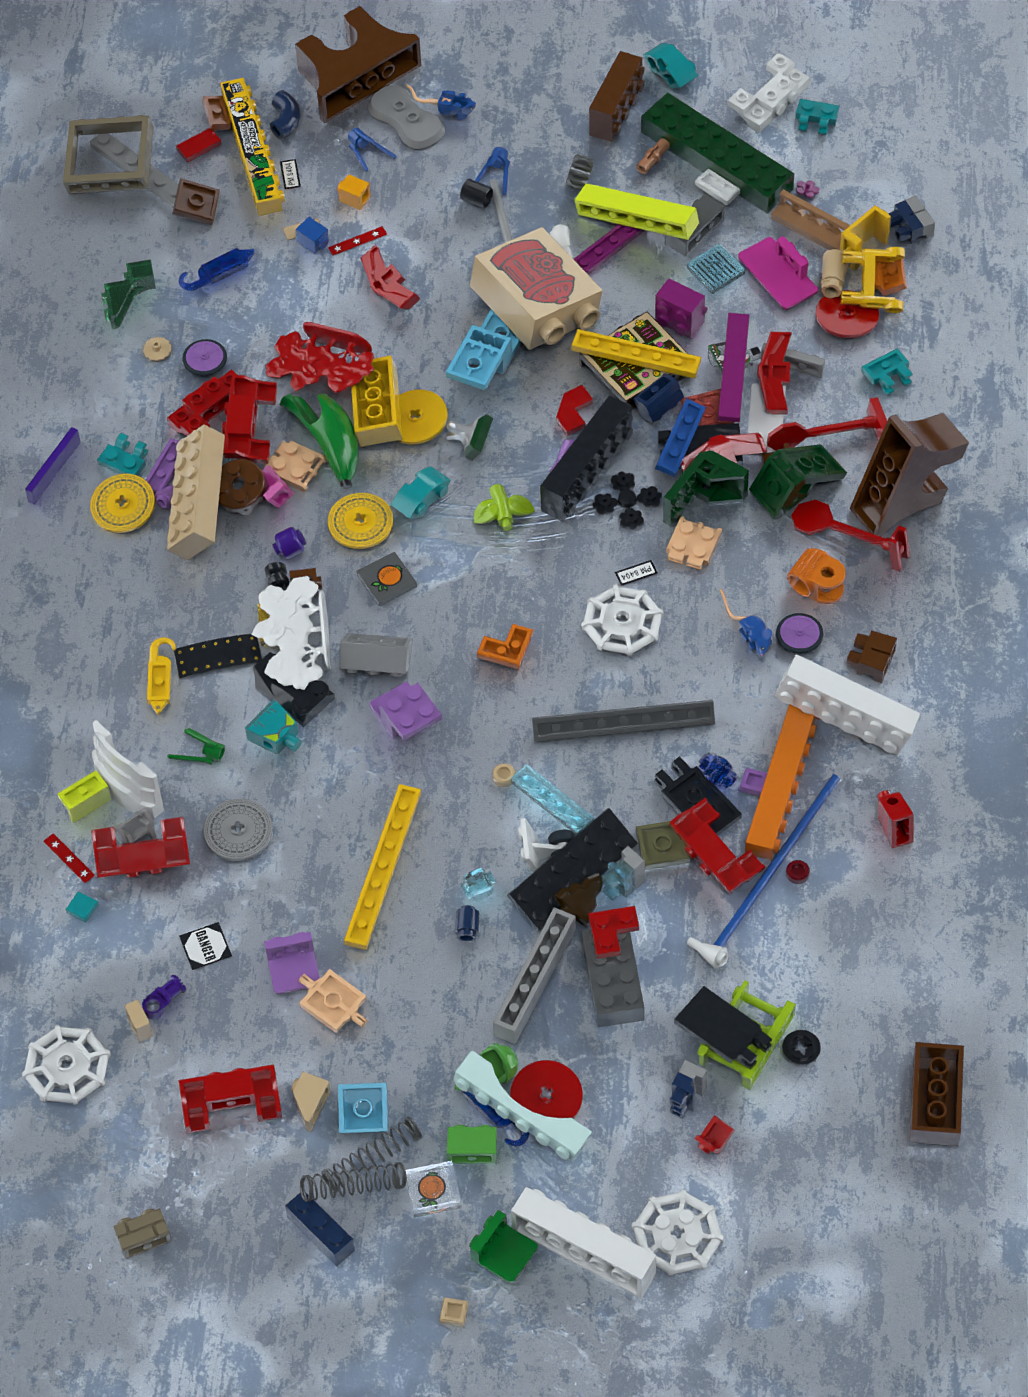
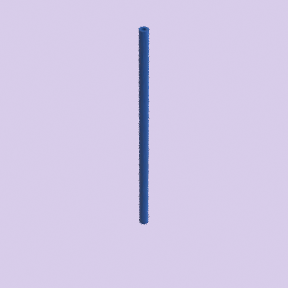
M833 774L713 945L723 947L838 784L840 781L839 776Z

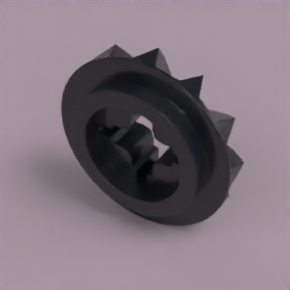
M795 1030L785 1037L782 1049L788 1062L791 1061L796 1066L799 1064L807 1066L809 1063L816 1061L821 1051V1044L817 1036L812 1032ZM798 1041H800L804 1048L807 1047L805 1055L800 1050H796L798 1049Z

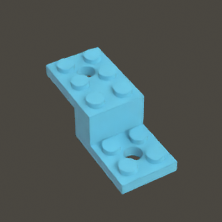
M490 310L481 327L471 326L446 370V377L486 390L495 372L505 373L521 344V340L493 310ZM505 332L506 335L504 336L498 333ZM470 364H474V365H477V366H479V367H477V368H471V367H469V365H470Z

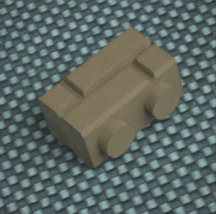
M160 1208L157 1210L147 1209L141 1213V1216L133 1219L130 1217L123 1218L117 1225L113 1226L125 1259L172 1242Z

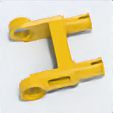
M889 247L886 250L866 248L862 249V251L843 250L842 264H861L862 290L860 292L842 290L841 304H856L862 308L884 309L888 313L903 312V301L896 300L895 297L874 296L875 262L894 263V261L905 259V249L902 247Z

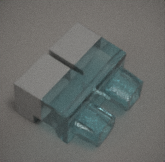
M629 846L622 851V861L618 864L616 862L608 863V873L602 877V881L606 885L603 888L604 894L612 901L620 894L626 898L646 881L645 861Z

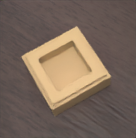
M444 1297L439 1320L440 1324L465 1327L469 1301Z

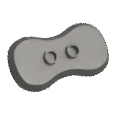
M386 86L376 92L368 101L367 108L369 113L374 118L391 125L397 131L401 141L408 147L414 149L427 148L438 142L445 134L446 128L443 121L436 115L420 109L412 95L401 86Z

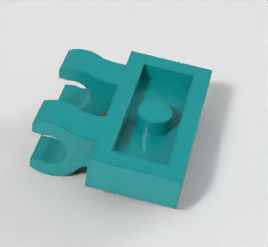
M800 99L795 119H799L800 123L798 130L807 131L808 123L812 121L819 123L818 134L826 135L829 125H836L840 105Z
M898 348L862 366V373L873 385L879 383L886 395L894 392L891 386L895 385V383L890 378L891 376L897 374L900 382L907 386L912 383L909 377L913 375L908 369L909 361Z
M120 433L115 445L108 444L97 459L98 465L118 474L139 476L146 466L143 458L148 454V450L145 449L147 444L138 441L134 447L133 454L125 452L130 445V442L127 441L129 436Z

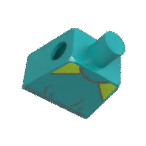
M274 699L245 727L248 741L274 754H279L286 746L295 752L302 744V740L296 737L298 735L297 722Z

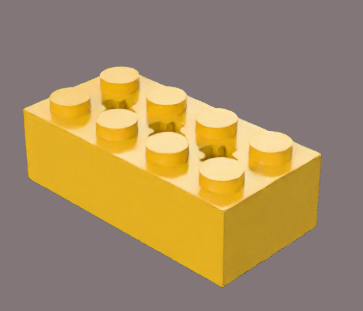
M391 355L374 358L371 362L374 370L370 375L363 376L359 383L351 386L354 431L360 447L403 439L398 375Z

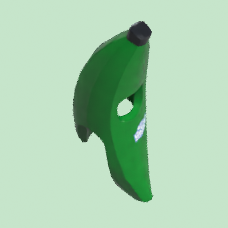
M292 394L283 396L279 405L294 414L315 437L338 478L341 488L352 487L351 479L355 473L359 456L358 440L352 421L342 406L327 394H318V400L322 408L319 418L302 397L293 396Z

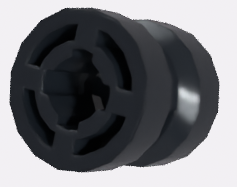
M282 562L268 564L265 567V575L268 578L267 585L280 587L283 591L287 590L290 583L289 578L286 576V565Z

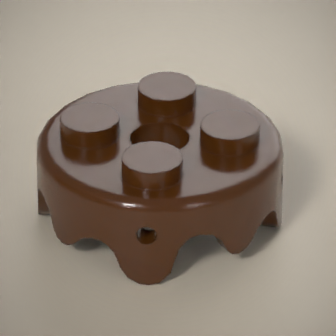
M235 459L222 465L219 504L225 511L250 515L253 512L254 506L265 500L263 495L266 493L269 484L260 467L246 459ZM244 481L242 488H233L235 482Z

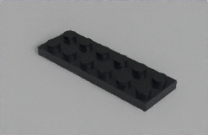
M607 808L508 893L507 896L534 930L538 931L547 922L553 908H561L554 897L561 888H568L572 883L580 884L586 877L596 873L602 876L622 858V851L627 846L632 849L638 842L612 810ZM569 854L571 858H566L565 855Z

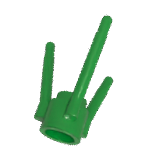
M188 728L184 730V733L205 744L202 750V754H205V757L173 754L167 756L169 759L205 762L212 765L213 761L220 762L222 759L225 745Z

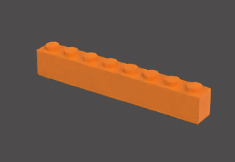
M789 704L745 842V853L751 849L756 857L771 861L774 852L778 853L781 846L780 833L784 834L788 820H785L786 814H791L792 794L796 795L798 792L799 782L797 778L798 775H803L805 768L803 759L808 757L811 744H809V739H814L817 725H814L815 720H820V718L804 713L801 709Z

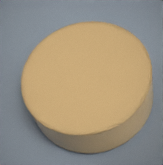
M503 763L493 769V781L496 785L508 787L514 783L516 775L515 769L511 765Z

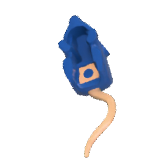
M406 85L411 90L412 96L416 101L435 104L442 115H456L459 121L466 119L468 114L476 107V102L466 98L465 93L456 95L454 91L446 90L442 91L439 100L432 98L420 99L416 96L413 88Z
M720 589L728 615L733 620L739 621L742 626L739 632L744 641H749L748 646L751 651L756 649L758 655L763 656L772 644V631L766 628L763 620L757 616H734L729 609L724 592Z

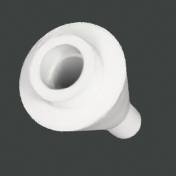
M562 224L554 226L550 235L574 259L570 249L569 227Z
M692 937L687 941V946L698 951L715 969L724 966L728 960L727 948L701 943Z

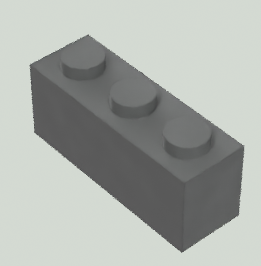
M704 194L692 204V207H695L697 210L699 224L689 240L666 235V245L685 257L724 220L725 205L707 194Z

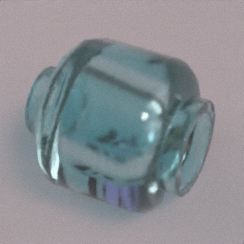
M478 867L465 874L460 885L468 900L473 899L475 902H479L494 893L493 885L497 882L491 871L486 872L482 867Z

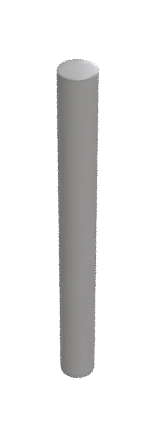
M492 179L489 181V184L493 188V200L506 243L513 239L498 182L496 179Z

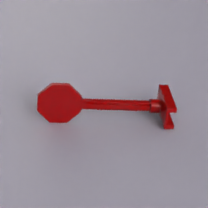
M878 397L869 399L866 411L868 416L860 420L812 427L810 429H806V427L797 422L781 424L768 433L766 443L768 447L777 451L778 449H783L784 443H788L789 448H793L808 437L858 429H873L879 441L887 419Z
M818 500L798 504L791 514L796 530L808 535L822 532L829 528L882 547L883 550L890 552L891 566L896 571L900 572L902 569L901 558L909 559L910 557L907 528L898 526L890 538H883L833 520L829 505Z

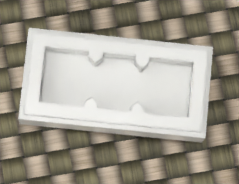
M707 169L695 180V186L726 206L740 194L738 187L710 169Z

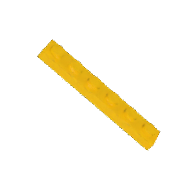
M577 329L571 345L572 351L694 379L701 364V357L580 329Z

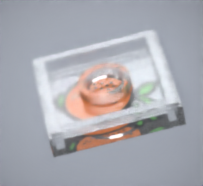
M452 1161L406 1170V1183L414 1218L462 1208Z

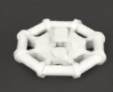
M616 584L596 597H590L587 600L588 605L581 628L590 636L599 651L606 650L632 656L634 652L650 643H656L659 639L658 632L664 612L650 598L647 590L618 587ZM620 596L631 597V598H634V599L623 598V597H620ZM614 597L612 603H610V604H608V602L605 603V604L603 603V602L607 601L608 599ZM640 602H643L649 610L641 609L639 607ZM595 610L601 611L600 617L593 619ZM621 616H626L627 621L620 622L617 619H620ZM652 618L650 629L644 627L645 620ZM596 627H601L603 630V638L595 630ZM639 634L644 635L643 638L631 644L630 640L636 639ZM611 639L623 640L626 645L609 641Z
M56 1025L53 1030L34 1043L30 1042L28 1045L29 1051L22 1077L28 1081L40 1096V1101L44 1103L47 1101L64 1102L77 1105L80 1100L105 1085L104 1079L111 1053L96 1038L92 1029L68 1028ZM63 1037H72L79 1039L77 1041H73L74 1043L67 1042V1040H63ZM56 1038H58V1041L55 1042L53 1045H51L47 1049L43 1048L52 1041H54ZM88 1042L96 1052L89 1053L83 1045ZM40 1054L43 1056V1062H41V1066L35 1067L37 1055ZM98 1060L96 1074L90 1072L91 1062ZM62 1061H72L71 1066L62 1068ZM42 1074L49 1081L46 1087L42 1085L36 1076ZM85 1079L91 1081L75 1092L74 1087ZM55 1087L70 1089V1093L52 1091Z
M687 1190L659 1197L651 1196L648 1198V1203L638 1219L631 1226L635 1233L637 1245L640 1247H648L645 1233L652 1234L654 1245L648 1248L654 1254L663 1252L671 1259L669 1263L656 1255V1267L672 1277L674 1274L707 1268L708 1261L719 1244L724 1241V1236L721 1235L715 1214L716 1208L688 1194ZM680 1202L679 1208L664 1211L660 1207ZM685 1203L702 1213L697 1216L694 1215L691 1210L684 1209ZM655 1211L658 1215L653 1226L646 1225ZM706 1219L711 1234L703 1233L701 1222ZM674 1229L684 1232L681 1234V1238L678 1239L670 1233L674 1232ZM702 1242H707L708 1245L703 1253L699 1255L696 1252L698 1246ZM686 1257H692L693 1259L690 1261L676 1263L677 1259H682Z

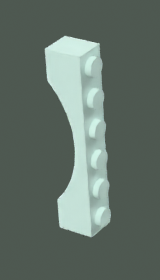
M472 1050L455 1072L453 1081L459 1089L465 1092L469 1091L475 1095V1098L481 1104H488L494 1108L500 1117L513 1121L519 1130L529 1132L535 1136V1139L543 1146L548 1145L564 1160L569 1159L573 1162L591 1136L592 1131L573 1118L546 1117L518 1104L499 1083L492 1064Z

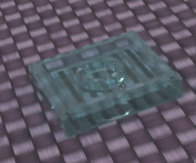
M720 244L686 264V268L711 294L745 275V269Z

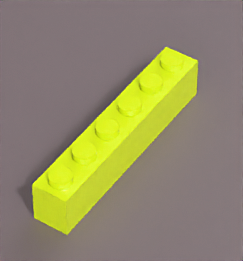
M586 183L575 198L578 215L689 240L699 224L695 207Z

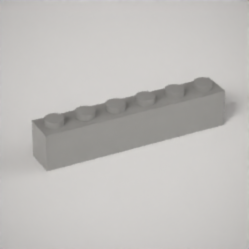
M555 907L553 908L493 1021L494 1036L516 1044L576 930L575 915Z

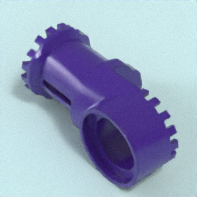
M171 975L167 983L162 987L155 988L151 994L143 999L142 1008L147 1018L158 1019L164 1013V1008L171 1004V1000L180 992L184 993L186 991V986L182 985L183 982L180 983L181 979L178 976ZM151 1003H157L160 1007L158 1010L151 1012L147 1010V1006Z

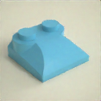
M387 1083L338 1084L339 1133L388 1131Z

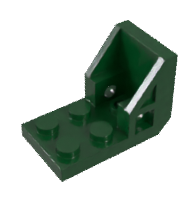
M821 444L778 449L768 457L749 490L774 518H781L809 494L815 483L844 479L847 472Z
M713 450L700 452L663 497V522L671 526L675 520H679L686 506L691 505L695 497L707 504L744 501L748 496L749 470ZM706 485L709 489H703L702 486Z

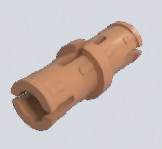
M660 138L652 149L646 151L644 158L636 165V169L641 174H646L654 164L661 160V156L666 150L670 148L669 142L664 138Z

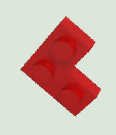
M635 906L588 913L597 959L620 955L617 934L639 931Z

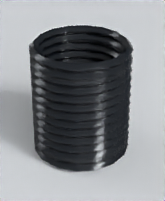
M470 178L464 182L460 191L461 199L481 208H486L493 197L492 187Z

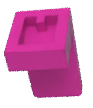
M267 465L262 471L269 486L263 496L268 502L280 508L294 493L274 469Z

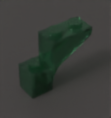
M151 259L126 263L127 272L123 273V281L104 284L105 292L101 293L103 305H108V309H104L106 322H111L112 329H117L121 326L133 299L138 294L146 290L156 289Z

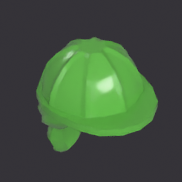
M493 1043L480 1054L481 1057L492 1064L500 1084L508 1083L515 1076L518 1070V1058L510 1047ZM455 1084V1087H454V1088H455L456 1090L462 1091V1090L459 1089V1088L456 1086V1084Z

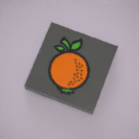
M395 552L357 570V576L378 606L417 587V582Z

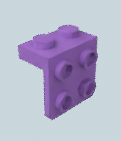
M298 932L292 936L273 937L270 940L264 941L275 994L279 995L308 989L299 983V979L303 974H306L314 981L320 979L311 932Z

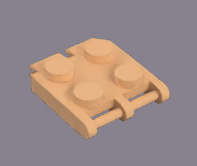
M282 441L274 452L276 454L270 457L269 464L266 463L264 467L270 465L287 485L305 492L310 480L318 475V469L328 460L326 456L294 441L289 443ZM318 461V463H317V465L315 466V468L312 469V467L314 466V464ZM306 475H308L307 479L302 483Z
M681 516L666 548L668 560L683 564L686 559V566L701 570L703 565L708 566L723 529L707 527L702 522H699V524L685 520L686 518Z

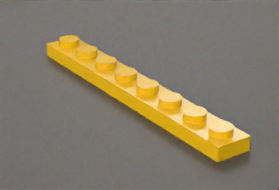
M402 784L398 785L345 935L344 945L363 950L368 948L421 796V789Z

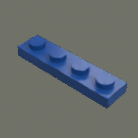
M686 398L656 464V470L675 478L705 411V406Z

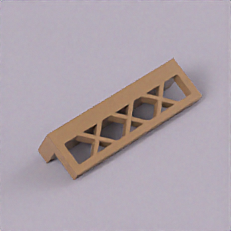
M784 189L780 193L779 205L771 213V219L828 250H840L842 233L840 229L846 230L850 226Z

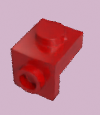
M714 1115L701 1135H696L694 1139L699 1142L698 1147L707 1154L711 1152L719 1154L735 1132V1129Z

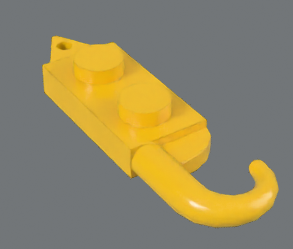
M166 637L154 640L149 650L147 703L152 706L158 716L166 705L170 704L172 672L170 659L165 656H159L158 649L162 644H169L173 651L176 650L174 641Z

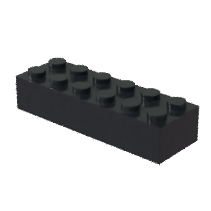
M611 395L608 396L540 485L542 512L562 522L574 513L577 503L580 500H584L589 487L596 484L599 474L602 470L608 468L611 458L620 452L623 442L630 439L633 433L631 405Z

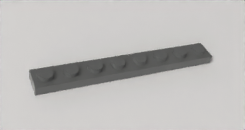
M713 700L532 717L534 742L715 724Z

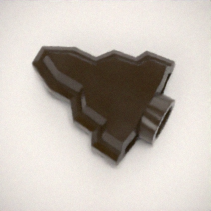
M599 873L586 877L580 884L572 883L568 888H561L554 895L555 900L561 906L560 910L575 915L576 921L587 928L590 924L588 913H593L597 906L596 897L601 892L604 878Z

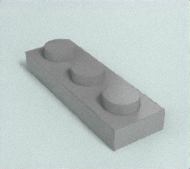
M766 343L763 344L761 349V359L763 356ZM787 349L783 362H790L792 371L819 378L823 377L825 370L824 358Z

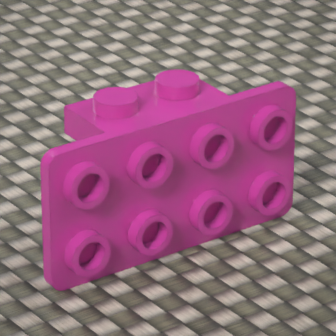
M784 236L778 238L777 242L772 237H767L738 254V259L784 310H788L818 293L817 286L807 276L808 260L804 255L801 256L796 250L795 245Z

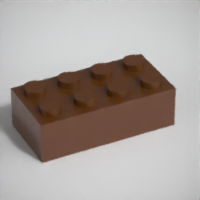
M619 51L589 107L590 136L612 142L615 136L620 134L622 122L628 119L630 107L635 105L638 92H642L645 81L642 80L645 71L643 57Z
M915 1042L910 1142L959 1146L962 1118L963 1045Z

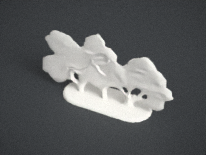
M308 576L293 578L286 591L273 585H269L265 591H261L258 596L260 607L270 617L258 622L251 633L257 638H263L264 642L270 647L276 645L280 647V651L269 660L265 674L276 679L283 686L293 685L296 689L305 690L309 682L319 680L323 675L321 667L314 663L320 653L324 654L327 669L331 670L332 668L328 616L323 590L319 592V606L311 602L312 597L318 591V585L313 581H309ZM307 604L309 608H303L302 606ZM320 611L321 626L314 627L309 619V615ZM321 631L323 645L314 648L308 643V635L311 632ZM304 647H309L311 650L306 651ZM311 652L314 653L310 655L311 659H309L306 662H302V658L306 654ZM312 662V666H311V667H307V666H306V665H308L309 663Z

